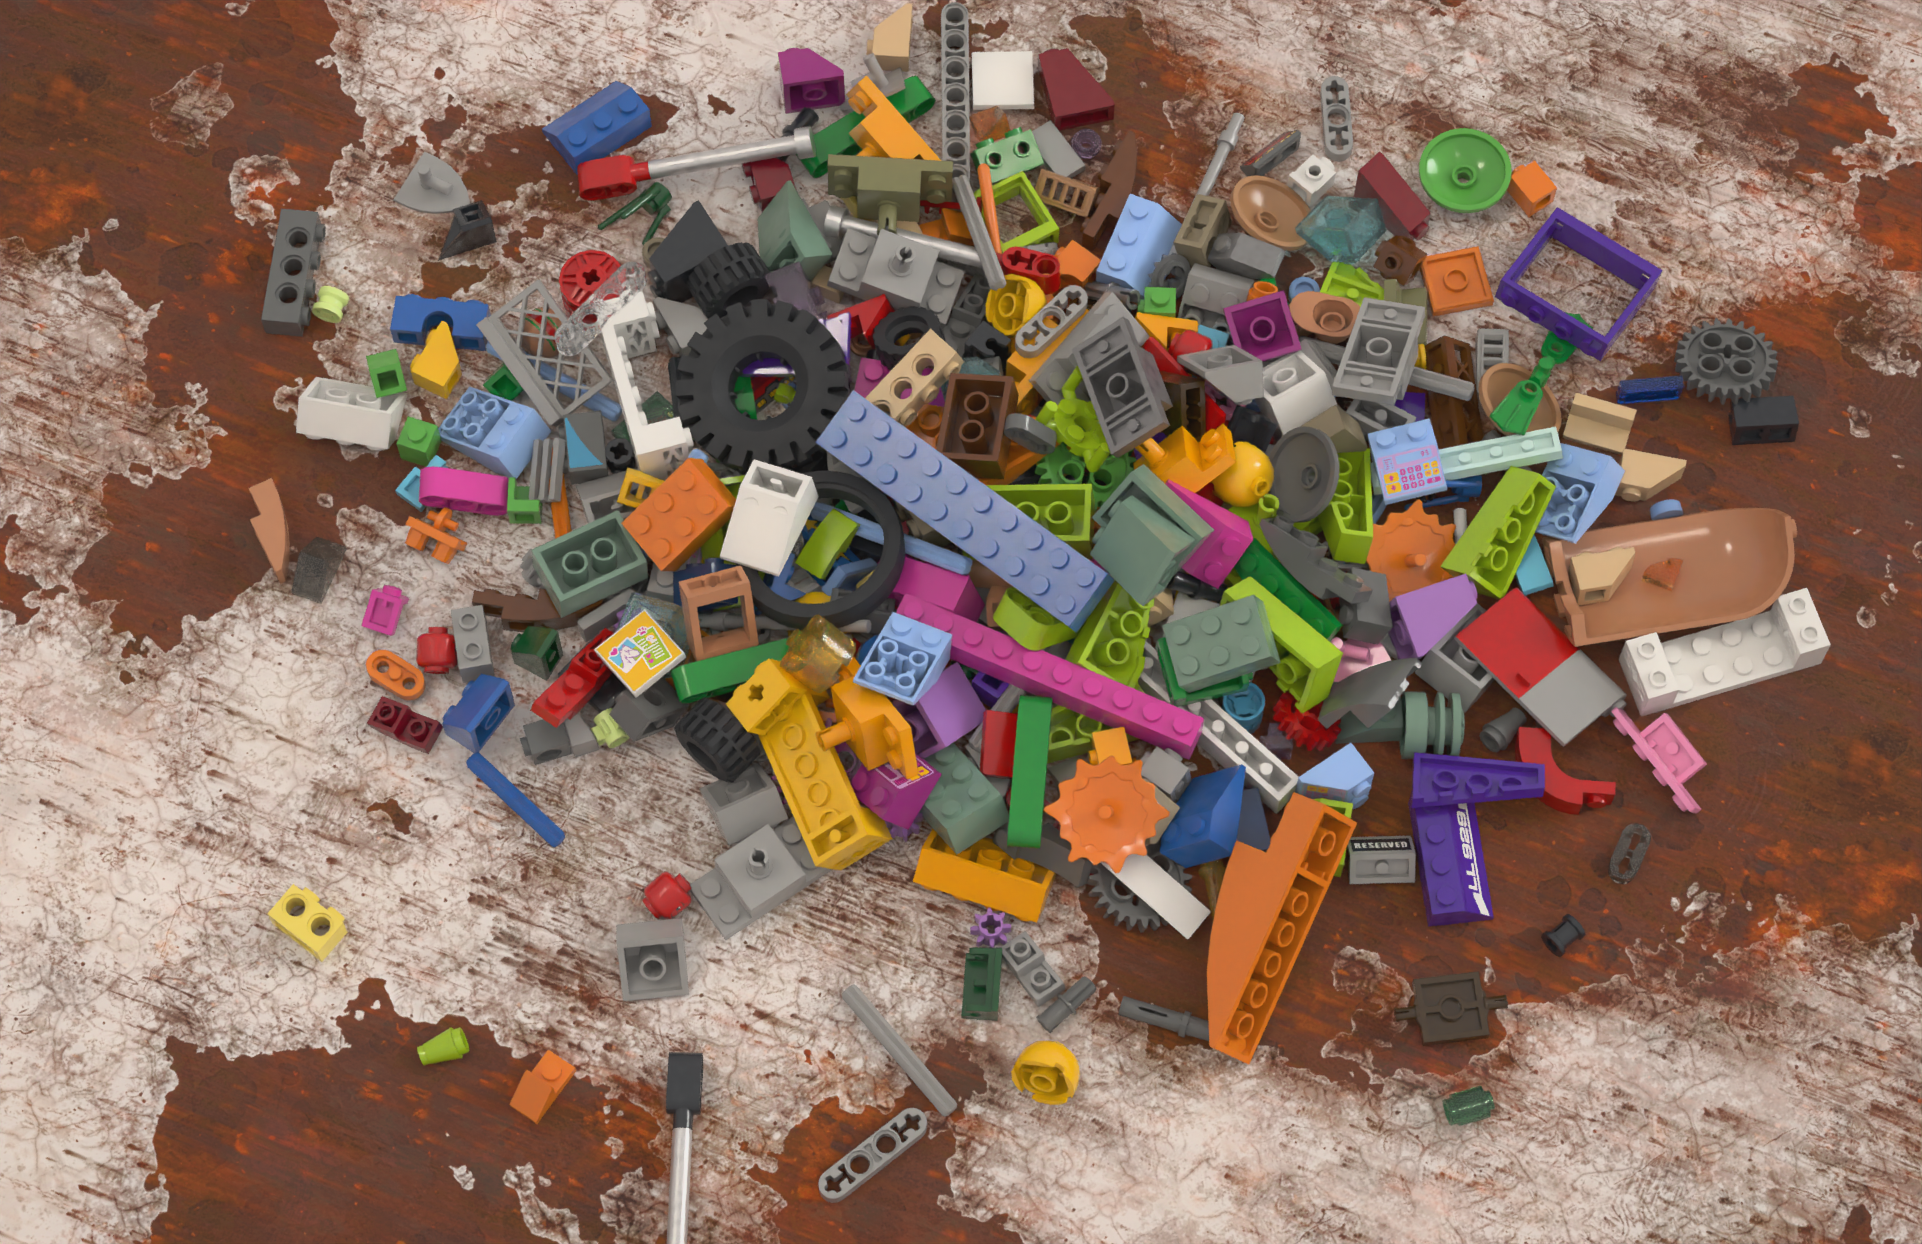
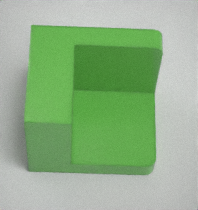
M509 477L507 513L510 523L542 524L543 503H540V500H529L530 486H517L516 477Z

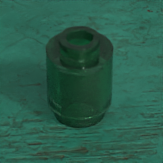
M1481 1085L1450 1094L1448 1099L1442 1101L1444 1113L1450 1126L1455 1124L1463 1126L1490 1118V1110L1495 1109L1491 1092L1489 1090L1484 1091Z

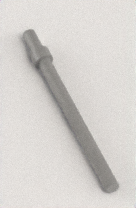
M1234 113L1227 129L1221 132L1217 141L1218 148L1196 195H1210L1229 151L1234 150L1238 141L1237 134L1245 119L1242 114ZM1174 243L1168 255H1171L1172 252L1177 254Z
M713 612L712 615L698 614L700 627H711L713 631H728L729 628L744 627L743 616L729 615L728 612ZM755 616L757 629L797 630L781 625L767 616ZM858 620L847 626L825 631L869 633L871 631V621Z

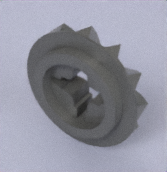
M1173 252L1171 255H1162L1160 262H1154V272L1148 274L1151 282L1147 287L1176 288V299H1178L1184 293L1188 274L1191 271L1190 264L1185 257ZM1170 273L1175 276V278L1164 280V276Z

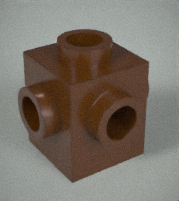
M1396 235L1380 243L1375 252V256L1378 258L1373 267L1379 270L1380 275L1386 280L1397 279L1398 283L1405 286L1414 280L1428 254L1417 248L1416 243L1412 239Z

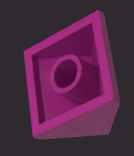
M1284 290L1223 308L1233 345L1257 357L1262 362L1302 351Z

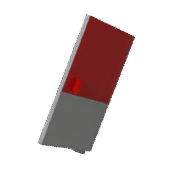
M1518 588L1506 594L1454 637V640L1563 747L1601 715L1606 717L1610 714L1612 717H1615L1611 711L1615 707L1623 710L1627 705L1624 701L1627 694L1578 646L1575 647L1568 637Z

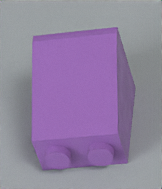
M1466 574L1397 596L1389 602L1393 628L1388 634L1397 652L1398 659L1417 658L1419 660L1477 604L1476 587L1472 581L1468 580Z
M958 662L946 667L937 682L914 705L897 699L890 701L911 726L915 753L923 759L944 749L980 725L983 721V712L986 711Z

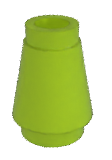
M450 1027L417 1047V1051L422 1064L425 1066L427 1064L461 1059L463 1054L469 1052V1045L460 1027L454 1030Z

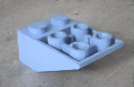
M470 386L438 428L441 440L493 472L507 477H516V479L532 459L534 440L540 439L544 441L551 433V430L535 409Z
M1560 443L1563 459L1548 461L1542 474L1556 488L1535 533L1576 544L1613 500L1625 470L1609 455Z
M892 612L853 678V683L914 705L937 682L950 659L953 634Z

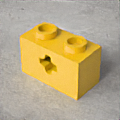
M768 659L756 667L754 675L746 683L735 689L733 697L726 705L747 732L765 735L807 689L785 662Z

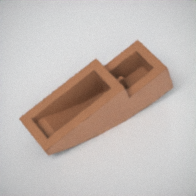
M270 478L249 488L252 499L260 513L259 516L250 519V522L281 584L286 582L289 567V531L281 499L273 479Z

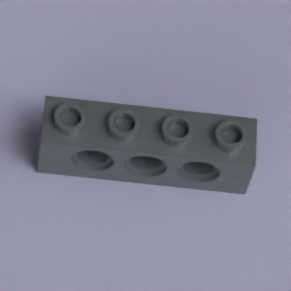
M281 209L261 317L265 333L303 337L304 326H309L311 308L308 307L309 298H314L316 281L313 279L314 270H319L321 253L318 252L319 242H324L326 226L321 224L318 212ZM297 243H306L303 247H294ZM294 270H301L297 275H289ZM288 298H296L292 303H284Z

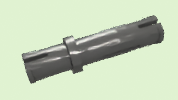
M1123 996L1119 1009L1120 1016L1177 1032L1180 1037L1185 1038V1035L1209 1041L1208 1020L1191 1016L1192 1012L1186 1010L1184 1013Z

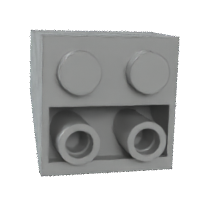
M1194 263L1188 274L1177 318L1198 321V328L1199 325H1203L1230 334L1223 308L1246 302L1249 289L1253 287L1254 280ZM1231 336L1229 337L1227 346L1233 345Z
M626 471L576 485L587 523H591L617 510L620 512L623 520H625L636 509L617 502ZM633 482L630 490L631 494L636 495L638 483ZM644 489V492H643V495H642V498H643V499H647V498H648L645 489Z

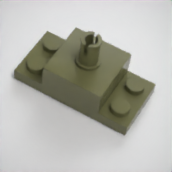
M828 154V195H835L838 198L856 196L857 218L878 220L877 235H879L881 228L886 230V226H888V231L897 234V221L919 222L921 200L934 204L951 202L953 161Z

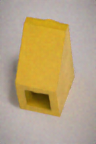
M441 321L437 329L430 331L426 339V347L421 355L417 354L414 357L410 370L415 385L447 400L462 376V371L448 324Z

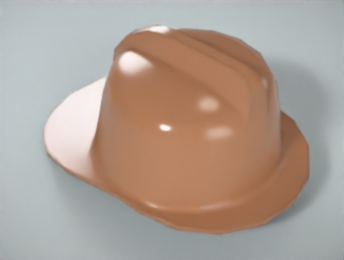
M1306 291L1299 293L1292 299L1289 309L1294 323L1300 328L1314 333L1321 341L1338 344L1350 337L1360 306L1353 300L1344 297Z

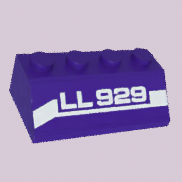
M1411 792L1408 806L1428 927L1493 920L1475 804L1463 803L1411 808Z

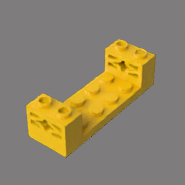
M790 664L788 667L807 691L765 735L758 734L815 866L842 871L892 840V836L883 819L870 808L860 806L835 747L823 751L817 742L815 733L826 729L816 706L830 698L818 670Z

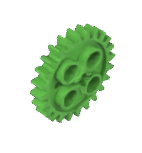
M1062 442L1061 445L1059 444L1055 448L1053 453L1047 454L1037 462L1035 474L1042 475L1038 484H1081L1085 470L1084 458L1069 452L1066 447L1068 445ZM1134 448L1119 458L1110 453L1109 458L1104 461L1097 472L1088 473L1086 484H1092L1095 513L1097 507H1101L1134 470L1133 463L1137 460L1135 457H1130ZM1063 474L1072 475L1075 480H1068ZM1094 480H1102L1106 483V486L1098 485Z

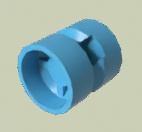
M1250 682L1247 691L1223 696L1222 709L1250 734L1254 733L1262 721L1265 697L1262 690Z

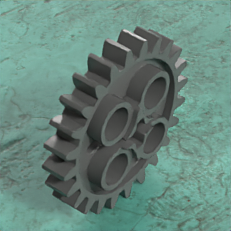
M1715 318L1714 325L1712 326L1708 322L1703 321L1701 329L1693 325L1691 334L1684 332L1682 341H1678L1674 362H1676L1675 372L1680 373V382L1688 381L1687 390L1697 388V397L1705 393L1708 394V402L1713 401L1715 397L1720 398L1722 405L1725 404L1727 398H1731L1735 405H1737L1739 397H1742L1746 402H1750L1751 394L1759 398L1762 389L1768 391L1770 382H1774L1778 361L1776 360L1777 351L1772 350L1773 342H1764L1765 333L1755 335V326L1744 329V321H1740L1737 326L1732 325L1730 318L1727 319L1726 324H1721L1718 318Z
M1162 836L1156 844L1146 846L1147 856L1156 864H1159L1165 872L1190 893L1192 888L1184 884L1189 883L1192 875L1184 874L1183 871L1187 868L1160 853ZM1101 863L1097 865L1092 864L1090 873L1094 875L1088 877L1087 884L1094 885L1095 887L1088 895L1089 897H1099V901L1094 906L1095 908L1104 906L1107 909L1103 918L1106 919L1113 914L1116 917L1114 926L1117 927L1123 920L1126 922L1127 931H1130L1135 924H1138L1140 933L1146 930L1148 923L1153 931L1159 928L1160 922L1165 926L1169 924L1138 895H1136L1137 906H1134L1132 901L1135 893ZM1119 885L1123 887L1127 892V896L1119 895L1115 891L1114 886Z

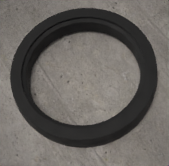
M815 471L804 473V475L812 477L819 496L818 499H842L863 507L879 522L883 530L884 545L882 556L875 571L864 584L842 598L818 604L799 603L785 599L765 585L758 574V570L736 563V567L741 566L750 581L753 604L771 620L786 627L804 631H825L841 628L872 613L888 598L895 588L905 561V540L902 524L887 497L870 482L852 474L837 471Z

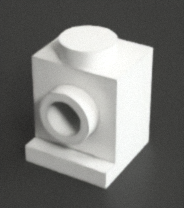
M1312 155L1295 172L1289 175L1287 186L1294 190L1310 208L1334 185L1336 176L1334 165L1326 157L1318 159L1315 155Z

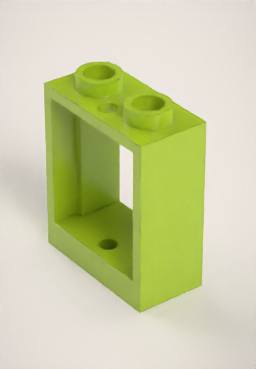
M1023 171L1000 180L992 186L995 206L1020 194L1039 225L1004 244L1000 239L1002 254L1010 247L1059 242V227ZM980 189L973 193L976 200L977 197H981ZM982 207V214H981V215H982L983 221H984V223H985L984 212H983V207Z

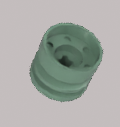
M1404 691L1401 698L1404 728L1399 740L1401 758L1413 759L1414 752L1426 753L1427 745H1432L1433 754L1443 755L1444 746H1446L1447 755L1459 756L1460 747L1464 739L1465 726L1460 694L1450 693L1447 707H1445L1444 694L1437 692L1434 706L1430 707L1428 706L1425 692Z

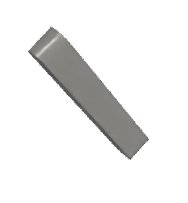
M952 2L945 5L941 12L942 161H953V178L965 175L970 183L968 10L963 4ZM951 20H959L960 22H959V23H951V22H949V21H951ZM957 46L960 47V49L951 50L950 47ZM951 73L961 74L958 77L950 76ZM951 100L961 101L958 104L950 103ZM956 126L962 129L959 131H952L950 128ZM960 154L962 157L952 158L950 155ZM952 185V200H951V202H956V203H957V202H958V199H957V197H956V194H955V191H954V188H953V185Z

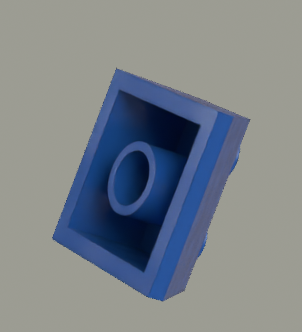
M480 674L475 681L471 680L462 692L463 697L458 704L450 706L443 716L444 722L442 724L445 734L473 753L480 752L515 706L509 682L505 679L486 674Z

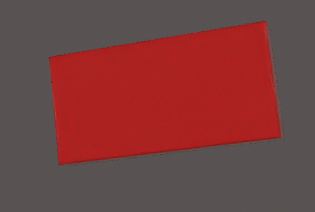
M993 710L983 712L980 772L984 776L1012 779L1017 713Z

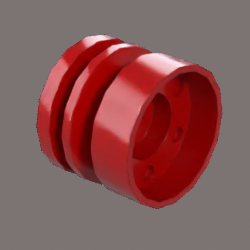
M587 250L569 258L561 268L559 284L566 316L572 324L582 330L600 331L594 303L627 295L621 265L613 256L604 251Z

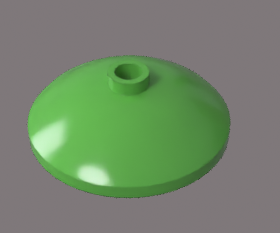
M1459 128L1443 132L1428 143L1420 158L1419 178L1426 194L1441 207L1458 213H1475L1492 207L1505 195L1511 180V162L1506 150L1492 136L1479 130ZM1464 178V179H1466L1468 182H1467V183H1461V182L1458 181V179Z

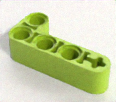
M1014 587L1006 589L993 615L994 621L1023 647L1034 651L1076 638L1089 619L1088 617L1076 633Z

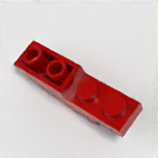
M604 628L571 660L569 668L533 702L530 711L555 728H558L567 718L571 720L613 673L596 654L594 649L614 633Z

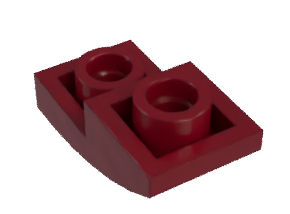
M383 696L367 722L368 726L380 733L426 754H429L443 729L439 721L415 713L409 706Z

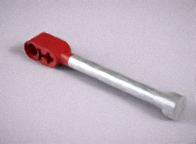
M807 126L794 129V135L636 164L634 158L627 155L585 161L577 166L579 195L584 200L596 201L632 194L637 190V182L792 154H798L799 159L815 157L816 148L811 127Z
M836 206L829 208L824 223L825 236L841 239L846 234L847 229L850 228L878 238V223L848 216V209ZM896 228L898 235L940 250L939 258L983 268L976 248L973 246ZM1017 246L1008 248L1003 254L995 252L1004 275L1015 274L1031 279L1037 283L1045 295L1053 294L1059 289L1061 284L1060 262L1055 256Z

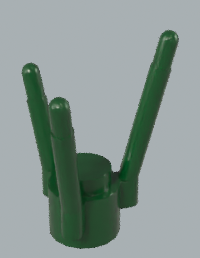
M654 182L637 198L599 224L598 229L603 230L620 217L625 220L643 207L650 214L658 213L642 242L644 245L653 237L662 219L671 210L667 204L672 200V195L664 185Z

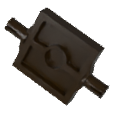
M1479 971L1413 979L1412 982L1415 998L1413 1006L1394 1008V1016L1396 1022L1416 1020L1420 1028L1423 1046L1487 1039L1490 1035L1487 1022L1489 1010L1508 1009V1001H1506V994L1486 997L1481 987Z

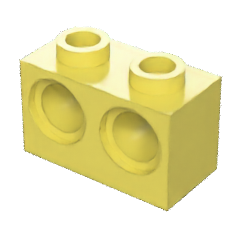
M293 884L268 912V916L274 926L322 962L348 933L343 923L345 918L333 907L330 906L328 909H325L318 903L320 901L318 896L305 887L301 890ZM296 906L305 907L301 915H289L292 908ZM321 925L330 926V930L325 935L318 936L314 934L317 927Z

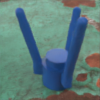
M1481 475L1446 480L1447 487H1451L1452 492L1457 495L1436 498L1432 501L1427 500V503H1422V507L1427 508L1453 502H1468L1469 497H1479L1482 490ZM1412 504L1405 505L1404 509L1407 511Z

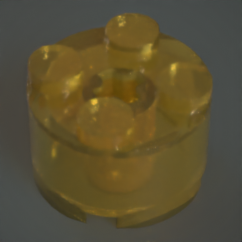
M816 614L802 631L796 629L791 633L786 641L789 649L782 658L780 667L809 689L821 693L831 687L841 676L836 671L842 663L845 666L849 665L853 658L856 644L820 614Z

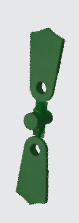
M1567 313L1576 320L1593 329L1592 326H1590L1584 321L1580 314ZM1549 330L1541 347L1543 358L1534 367L1530 378L1517 383L1489 416L1502 431L1525 435L1543 397L1541 388L1546 385L1552 368L1555 364L1566 362L1576 351V346L1558 338Z

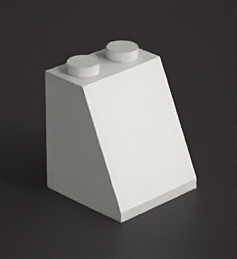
M1302 351L1285 355L1263 367L1264 397L1254 399L1261 413L1278 425L1273 434L1276 442L1290 430L1302 426L1337 404L1334 395H1332L1325 372Z

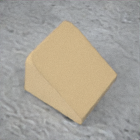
M824 265L811 282V293L840 304L845 292L827 286L833 269Z

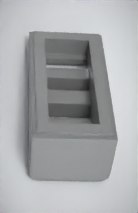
M1480 328L1477 330L1475 338L1477 395H1479L1480 379L1487 371L1484 370V367L1509 363V330ZM1484 354H1500V357H1484Z
M579 712L571 720L567 718L563 722L574 756L578 757L599 750L596 737Z

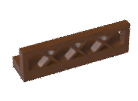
M1444 335L1424 346L1426 370L1472 382L1475 389L1471 400L1468 401L1428 390L1433 432L1438 450L1468 444L1467 435L1472 440V443L1482 441L1483 439L1470 344ZM1455 350L1460 351L1461 363L1455 356ZM1463 406L1468 412L1469 420L1463 413Z

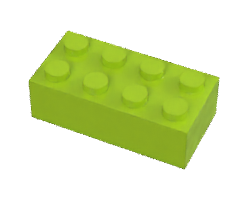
M1092 484L986 485L1084 557L1093 559L1090 555L1094 544L1092 542L1094 537V519L1092 517L1095 514ZM963 551V555L965 557H968L971 560H976L968 553Z

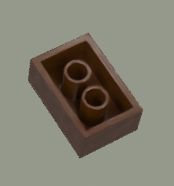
M950 373L936 450L975 478L1004 479L1011 443V439L1004 435L1005 421L1008 415L1016 413L1019 398L1013 376Z

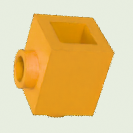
M1124 727L1092 732L1091 745L1093 750L1088 751L1090 765L1096 766L1111 755L1121 765L1132 764Z

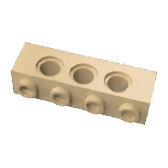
M930 329L865 399L883 412L890 411V417L904 427L909 426L916 419L917 412L925 403L932 402L937 397L939 388L949 380L950 373L960 372L964 361L951 346ZM934 365L931 374L922 376V371L925 367ZM912 388V393L908 398L900 399V395L905 389Z

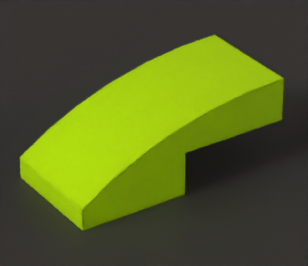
M832 509L814 531L795 563L819 579L825 580L839 553L846 552L860 524L838 510Z

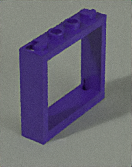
M1557 207L1503 276L1495 298L1499 299L1504 305L1512 307L1527 316L1532 322L1550 330L1558 338L1566 340L1581 349L1586 355L1601 361L1656 288L1663 270ZM1552 237L1639 289L1605 337L1517 284Z

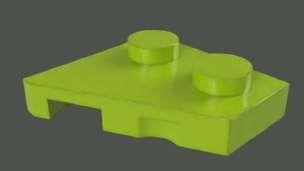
M1337 250L1320 292L1351 299L1360 307L1364 297L1384 300V289L1377 282L1370 280L1368 274L1360 267L1355 269L1345 260L1346 254Z

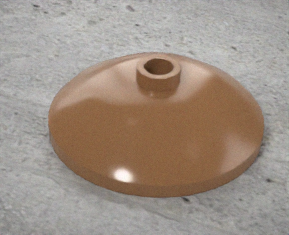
M1255 175L1241 179L1233 188L1230 196L1231 208L1237 222L1249 236L1282 248L1284 251L1301 249L1313 237L1315 221L1311 210L1305 201L1284 183L1273 178Z
M1500 363L1490 367L1482 375L1478 389L1480 402L1486 416L1505 436L1515 435L1516 433L1502 431L1489 416L1517 383L1528 380L1532 374L1526 368L1511 363ZM1545 385L1541 388L1543 397L1526 432L1556 427L1558 432L1561 427L1562 418L1559 404L1550 388Z

